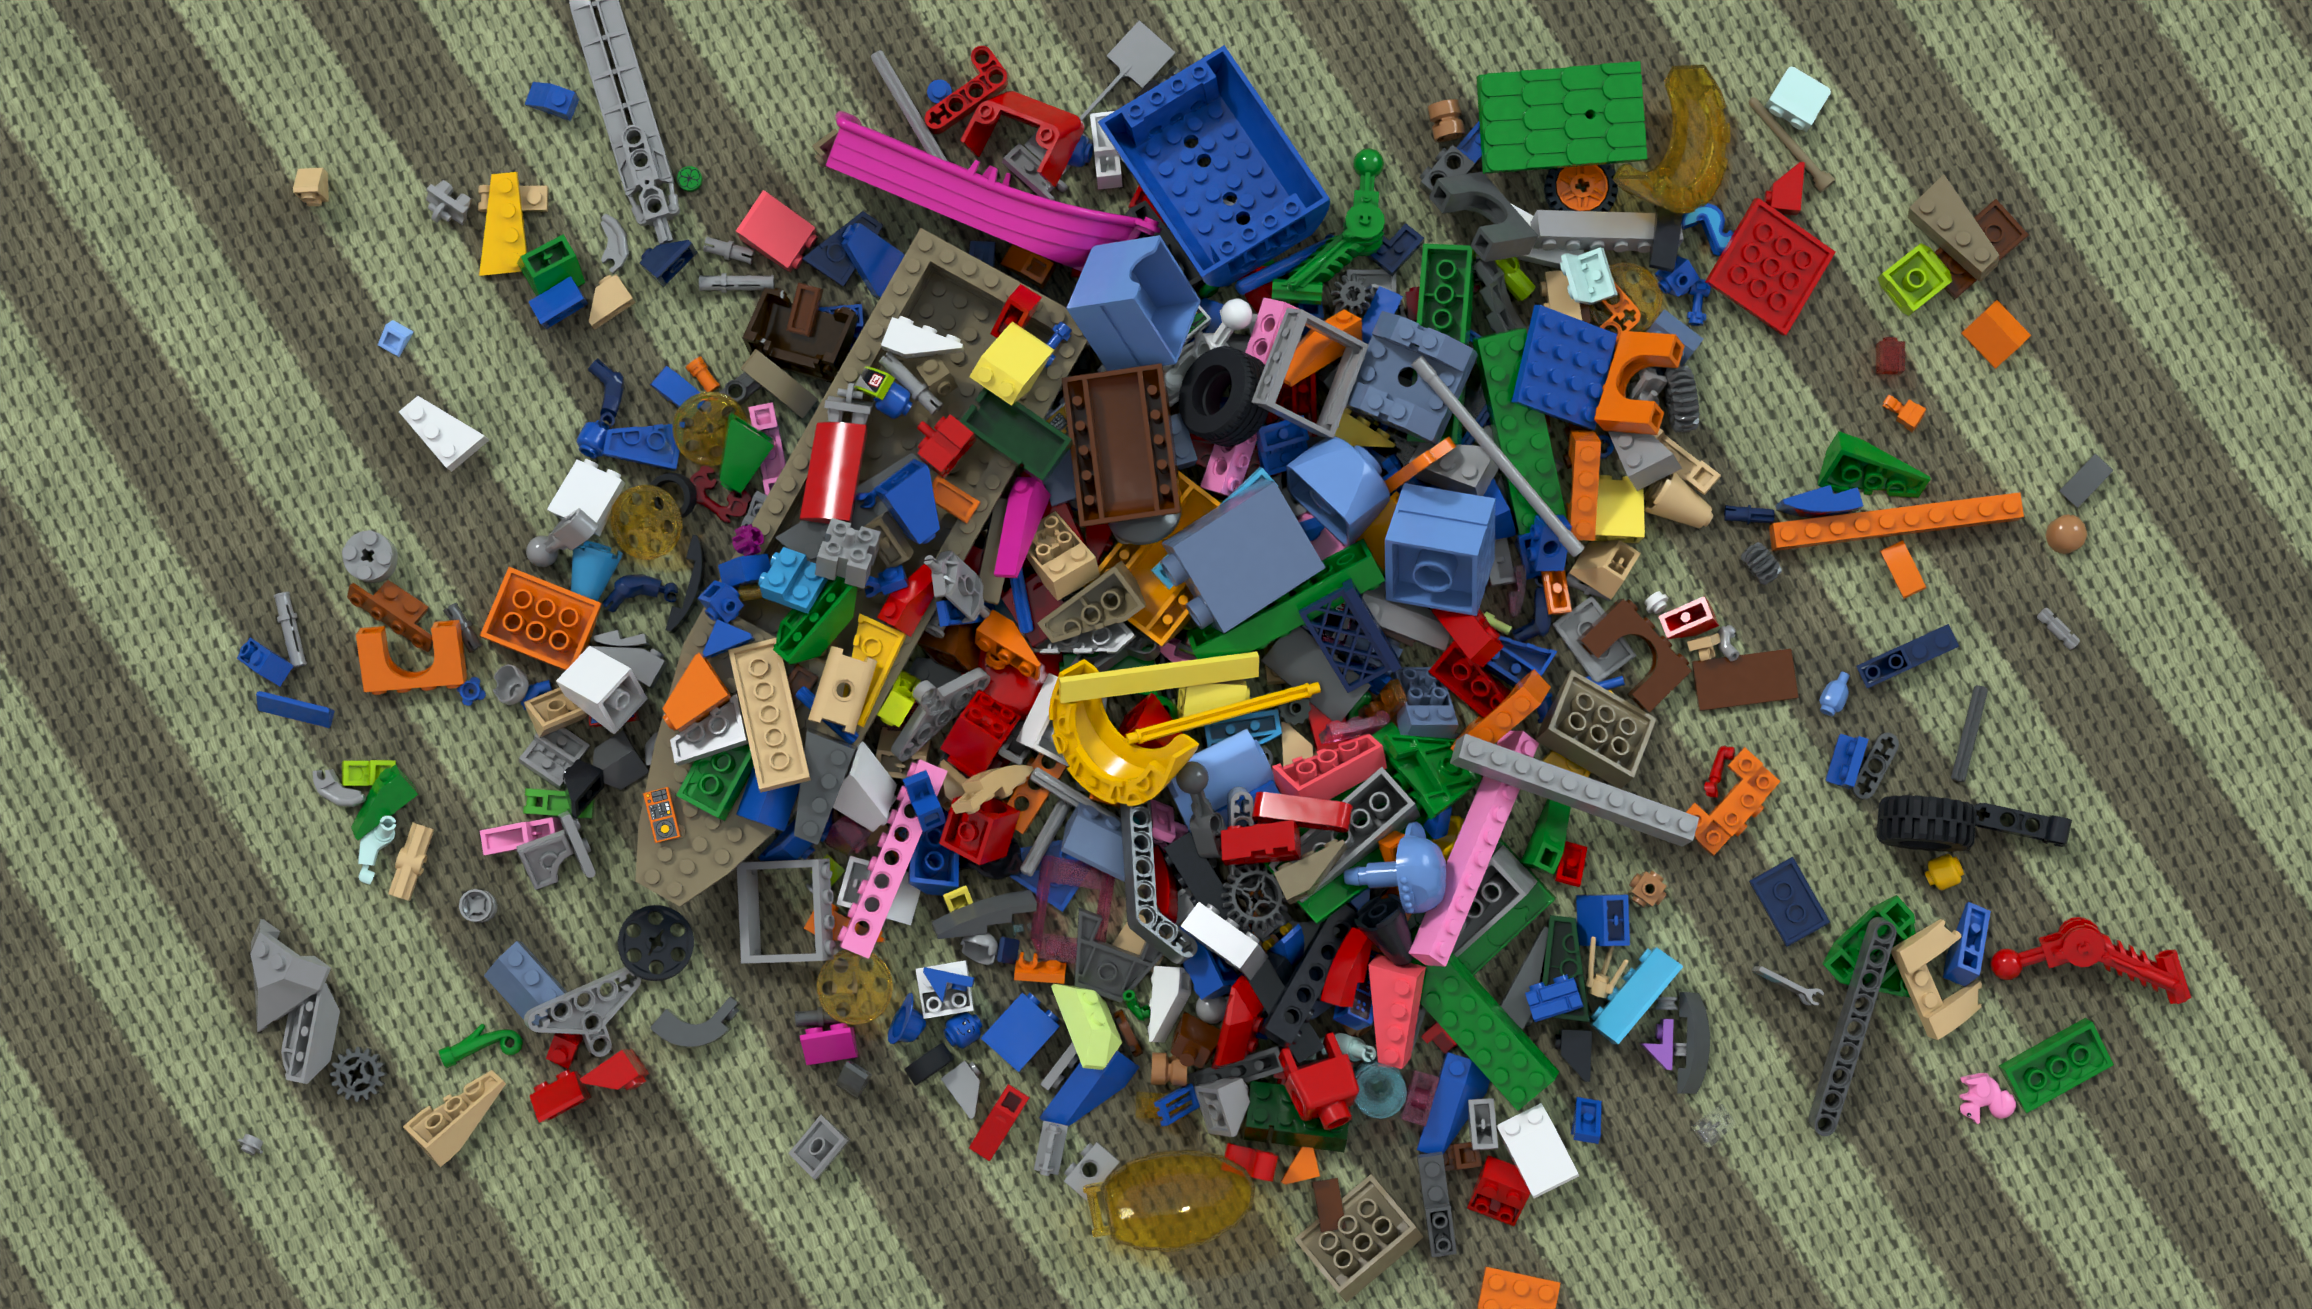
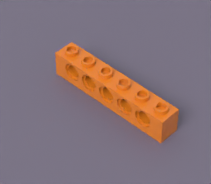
M1041 753L1038 754L1036 759L1031 757L1026 764L1027 766H1032L1033 769L1039 767L1060 780L1068 767L1056 761V765L1053 768H1044L1042 760L1046 756ZM1031 774L1026 777L1027 781L1013 789V794L1009 801L1003 800L1005 804L1015 808L1017 799L1021 797L1028 799L1029 807L1025 811L1020 812L1015 830L1022 835L1025 834L1051 792L1043 787L1038 790H1032L1029 787Z

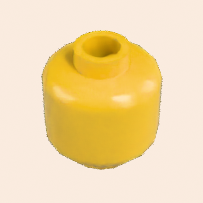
M1944 854L1928 862L1929 870L1925 872L1930 886L1935 884L1939 890H1945L1961 883V876L1964 875L1957 856L1952 857L1950 854Z

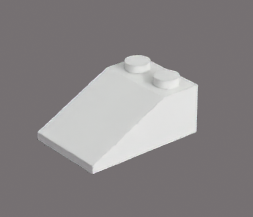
M1542 1103L1496 1125L1504 1146L1533 1198L1579 1177Z

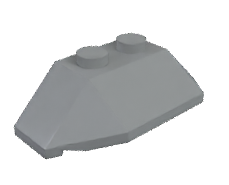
M326 983L320 992L309 996L304 1000V1003L288 1013L281 1049L283 1066L286 1070V1080L308 1084L331 1061L340 1010Z

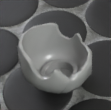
M507 664L502 666L494 675L497 687L493 689V692L499 702L506 705H514L525 698L529 687L528 677L524 671L514 665Z
M989 932L981 935L963 936L960 945H963L962 953L980 964H993L998 953V943Z

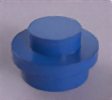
M944 80L931 82L927 89L928 98L935 104L952 94L949 83Z

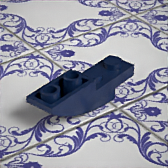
M1949 624L1856 667L1866 688H1869L1959 647Z

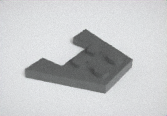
M1079 908L1074 986L1094 990L1103 997L1122 1003L1124 1000L1123 993L1127 990H1133L1160 960L1163 954L1146 941L1140 955L1094 939L1103 918L1099 914Z

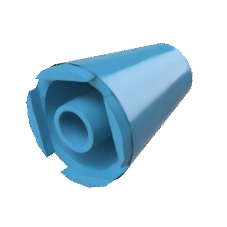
M585 541L583 545L573 549L571 591L598 601L621 561L623 553L619 550L617 554L611 553V547L591 541Z

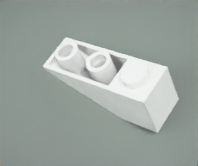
M902 316L899 319L892 317L881 344L883 350L890 351L906 359L936 354L960 353L965 349L964 345L960 343L961 339L949 334L946 337L936 334V329L923 325L922 328L914 326V321Z
M1154 966V972L1151 976L1153 985L1152 998L1149 1004L1151 1010L1150 1023L1148 1025L1149 1042L1165 1043L1191 994L1192 980L1184 968Z

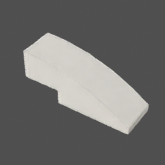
M1114 111L1090 114L1098 189L1122 187L1119 154L1098 124L1099 120Z

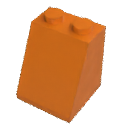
M701 653L694 656L662 708L666 714L663 716L664 721L674 731L682 732L695 722H701L711 715L710 712L717 707L721 708L732 697L712 665Z

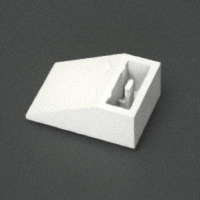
M850 856L837 905L850 908L853 902L857 904L861 895L857 891L862 879H868L870 871L867 870L870 861ZM905 872L886 919L911 925L921 891L908 883L909 872ZM879 874L875 877L874 883L876 887L883 888L887 885L888 877L885 874ZM874 897L868 898L864 904L867 911L876 910L878 900Z

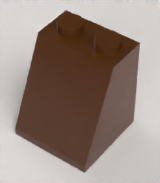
M981 623L946 626L943 638L935 637L924 631L917 644L936 664L966 674L978 668L980 648L975 644L976 629Z

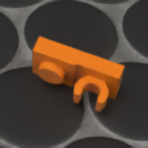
M1021 952L1019 960H1016L1014 980L1064 984L1066 963H1060L1057 960L1038 962L1037 953H1034L1032 961H1025L1024 952Z

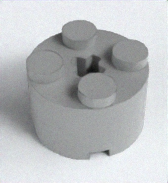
M371 530L359 532L353 535L342 549L345 568L352 576L363 582L380 583L387 580L395 572L398 560L397 549L388 538ZM370 552L373 554V555H372V558H373L374 560H373L372 562H370V561L367 560V559H368V556H367V555H368Z

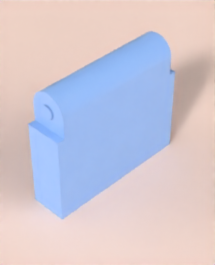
M1248 729L1194 754L1188 761L1198 762L1206 768L1209 780L1204 793L1214 811L1227 805L1228 793L1234 787H1243L1250 792L1271 780L1275 783L1273 771L1257 739H1253ZM1175 776L1167 786L1188 831L1191 833L1192 799L1190 794L1185 793L1179 788Z

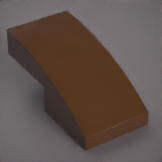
M1471 1142L1450 1144L1443 1154L1445 1171L1482 1166L1480 1150L1473 1151Z

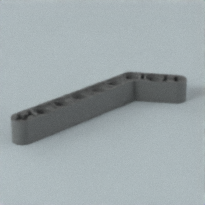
M1150 800L1135 806H1127V804L1120 803L1128 926L1176 964L1184 963L1196 954L1197 943L1190 935L1157 911ZM1133 817H1136L1139 820L1140 825H1137L1133 821ZM1134 841H1137L1141 845V849H1138L1135 846ZM1136 865L1141 867L1143 874L1136 870ZM1137 890L1143 892L1144 899L1138 895ZM1139 914L1144 916L1146 923L1141 922ZM1159 930L1165 933L1166 939L1160 936Z

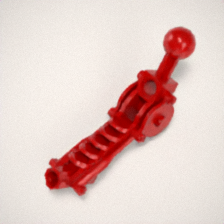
M2083 917L2070 918L2064 921L2059 927L2058 932L2038 938L2040 947L2020 953L2011 949H2001L1994 954L1991 960L1992 972L2003 980H2013L2019 976L2023 967L2046 961L2049 968L2069 962L2078 967H2089L2099 961L2103 963L2106 971L2111 972V966L2115 968L2118 976L2122 977V972L2127 973L2132 982H2134V977H2137L2144 987H2146V982H2149L2156 992H2158V987L2165 989L2170 1004H2181L2191 998L2175 949L2159 952L2155 955V962L2148 959L2145 951L2141 949L2139 955L2136 954L2133 946L2129 944L2128 950L2124 949L2119 940H2116L2117 945L2112 944L2109 936L2101 933L2097 925L2090 919Z

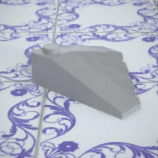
M1082 586L1063 598L1064 601L1069 600L1084 587ZM1121 622L1055 643H1051L1047 639L1033 648L1025 634L1021 633L1033 653L1040 652L1041 655L1060 654V652H1073L1074 654L1107 652L1108 654H1118L1136 637Z

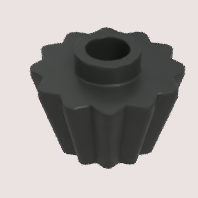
M1304 698L1279 705L1277 708L1279 716L1282 717L1285 723L1290 722L1293 726L1297 723L1303 724L1304 719L1309 718L1308 712L1311 711L1309 706L1310 700ZM1293 704H1294L1295 707H1296V711H1295V712L1292 711V705H1293Z

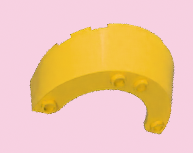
M1083 659L1059 673L1052 692L1049 720H1053L1054 734L1052 738L1058 754H1063L1070 766L1067 770L1074 779L1094 796L1111 804L1122 803L1127 804V806L1143 804L1157 796L1195 754L1199 743L1186 734H1179L1168 745L1157 749L1143 748L1135 744L1128 745L1126 738L1117 731L1109 720L1102 698L1061 703L1059 699V677L1099 672L1095 666Z

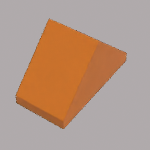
M1300 1148L1281 1180L1283 1184L1286 1185L1320 1176L1313 1148Z

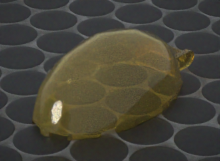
M1201 1149L1159 1150L1130 1160L1108 1175L1104 1182L1083 1186V1192L1087 1194L1094 1227L1092 1230L1093 1237L1110 1235V1238L1118 1244L1131 1246L1133 1249L1140 1251L1174 1252L1209 1243L1220 1237L1224 1232L1237 1227L1252 1209L1256 1186L1244 1167L1222 1155ZM1098 1191H1102L1109 1226H1103L1096 1193Z

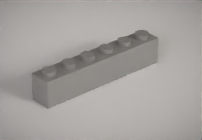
M1537 210L1530 222L1531 228L1538 234L1533 247L1546 251L1554 249L1592 251L1601 247L1604 250H1614L1615 252L1638 251L1640 253L1650 252V247L1653 243L1656 213ZM1681 225L1679 246L1681 245L1682 241L1684 240V239H1683V232H1682V225Z

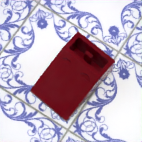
M1025 558L1022 569L1034 630L1024 634L1034 648L1048 639L1037 623L1065 601L1063 598L1059 601L1055 599L1044 586L1028 559ZM1005 578L1001 598L1018 623L1010 578Z

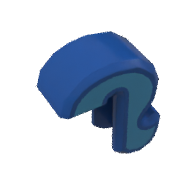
M1709 203L1696 204L1688 208L1682 215V230L1702 224L1714 255L1720 256L1734 234L1731 230L1728 233L1723 232L1725 218L1723 212L1715 205Z

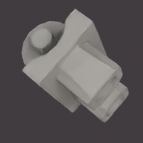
M444 180L436 186L430 184L426 189L428 192L426 201L430 203L428 209L433 212L431 219L437 223L442 218L447 222L452 218L463 225L467 220V212L472 205V199L462 193L456 200L451 198L450 195L453 193V187Z
M1644 368L1639 371V382L1635 381L1627 388L1629 392L1627 398L1655 401L1659 406L1657 396L1667 383L1666 376L1657 375L1655 368Z
M849 383L848 389L838 388L837 396L846 398L828 396V399L825 400L824 408H828V421L842 422L844 411L853 412L852 423L866 425L869 414L873 410L874 402L853 399H863L864 392L855 391V383Z

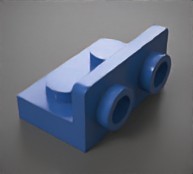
M1840 734L1826 775V782L1848 789L1853 788L1869 739L1861 736L1853 738Z

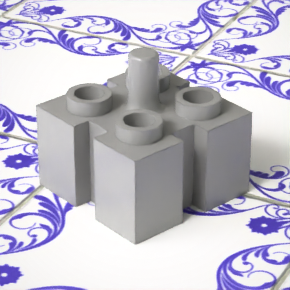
M831 518L826 531L825 541L822 542L817 555L815 575L834 581L836 576L845 578V584L864 589L870 575L871 565L873 566L879 551L881 531L863 526L858 531L851 528V523Z

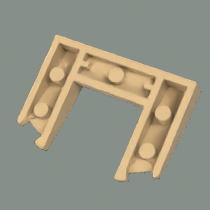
M1942 919L1894 946L1891 950V954L1928 1037L1936 1040L1955 1030L1981 1008V1004L1978 1003V989L1982 988L1981 980H1976L1942 1001L1926 963L1944 952L1962 937L1958 931L1953 930L1951 933L1945 928V921Z

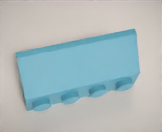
M1657 947L1652 950L1647 948L1638 959L1641 961L1636 969L1631 967L1622 978L1625 981L1619 989L1614 987L1613 993L1607 996L1609 1002L1604 1008L1599 1006L1590 1016L1593 1019L1590 1025L1612 1044H1619L1683 968L1679 962Z

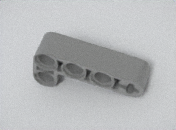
M1234 787L1228 793V827L1235 826L1239 820H1246V827L1254 825V820L1252 819L1253 798L1243 787ZM1240 795L1246 799L1241 801V809L1244 812H1240V807L1235 801L1239 800ZM1259 863V871L1263 870L1265 866L1263 863ZM1245 864L1229 865V875L1231 874L1236 877L1235 869L1239 868L1242 870ZM1249 864L1251 871H1253L1254 864ZM1246 879L1240 882L1238 887L1253 888L1258 879ZM1265 882L1264 887H1271L1268 883Z

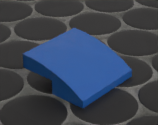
M1287 420L1262 426L1256 433L1260 466L1269 476L1287 471L1286 466L1308 450L1306 440H1309L1308 431Z

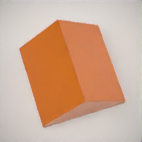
M1998 300L1961 333L1995 369L2031 336Z

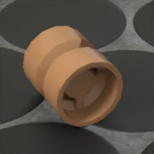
M1444 100L1428 106L1430 121L1435 123L1432 126L1435 142H1445L1465 136L1463 120L1458 118L1461 115L1459 100Z
M1152 1052L1151 1085H1166L1167 1082H1171L1172 1086H1186L1187 1066L1181 1064L1180 1058L1174 1055L1169 1057L1167 1053Z

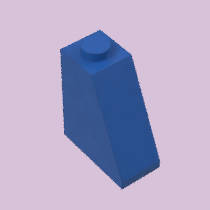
M854 223L853 226L849 225L843 233L842 237L845 239L841 244L871 295L881 298L905 254L861 223Z

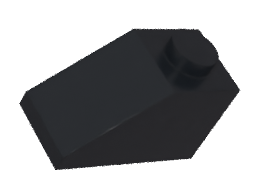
M577 759L563 774L565 794L572 817L577 819L604 788L603 770Z
M1559 1029V1034H1555L1554 1049L1558 1050V1055L1582 1081L1590 1082L1592 1031Z

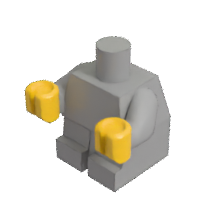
M1268 907L1258 917L1268 915L1272 912L1273 908ZM1279 911L1284 918L1281 921L1274 918L1276 921V926L1274 927L1267 923L1266 931H1262L1258 924L1257 931L1254 934L1263 943L1262 946L1265 950L1268 951L1275 944L1274 939L1270 938L1271 934L1276 935L1280 931L1285 936L1292 930V925L1289 922L1293 919L1287 912Z

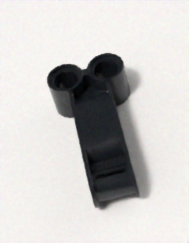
M1979 803L1974 806L1977 812L1984 809V814L1988 815V818H1984L1982 821H1979V816L1976 815L1977 827L2041 840L2042 843H2053L2054 846L2064 847L2068 843L2071 819L2049 815L2048 817L1988 803ZM2002 814H2009L2013 818L2012 826L2005 827L2001 824L2000 817ZM2026 820H2035L2038 824V830L2036 832H2029L2025 827Z

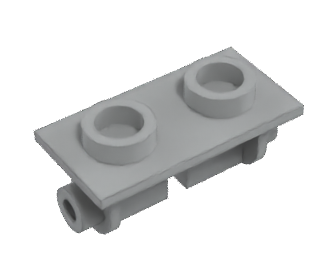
M1043 1121L1034 1170L1040 1171L1041 1175H1059L1068 1130L1067 1125Z

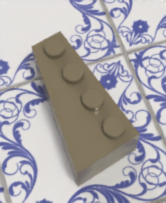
M1943 174L1909 207L1908 218L1974 278L1981 282L1998 266L2000 255Z

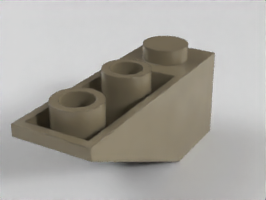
M1332 840L1324 845V849L1316 853L1314 850L1309 851L1301 856V860L1293 864L1292 862H1287L1278 867L1279 871L1275 872L1274 875L1290 905L1315 892L1346 851L1347 846L1344 840Z

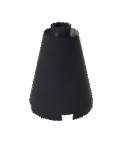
M1387 894L1389 898L1381 899L1378 896L1371 899L1357 912L1359 917L1355 919V923L1358 929L1395 965L1409 964L1413 960V956L1409 954L1413 940L1398 895Z

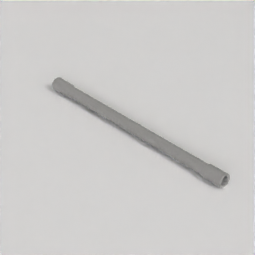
M1423 355L1417 358L1411 364L1413 369L1441 398L1555 533L1560 543L1571 556L1575 557L1581 553L1585 547L1575 535L1564 526L1439 378L1437 372Z

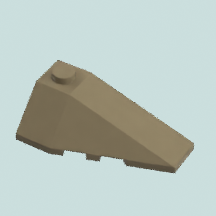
M1121 560L1037 624L1051 643H1055L1095 629L1098 630L1105 626L1124 622L1146 607V603L1137 580Z

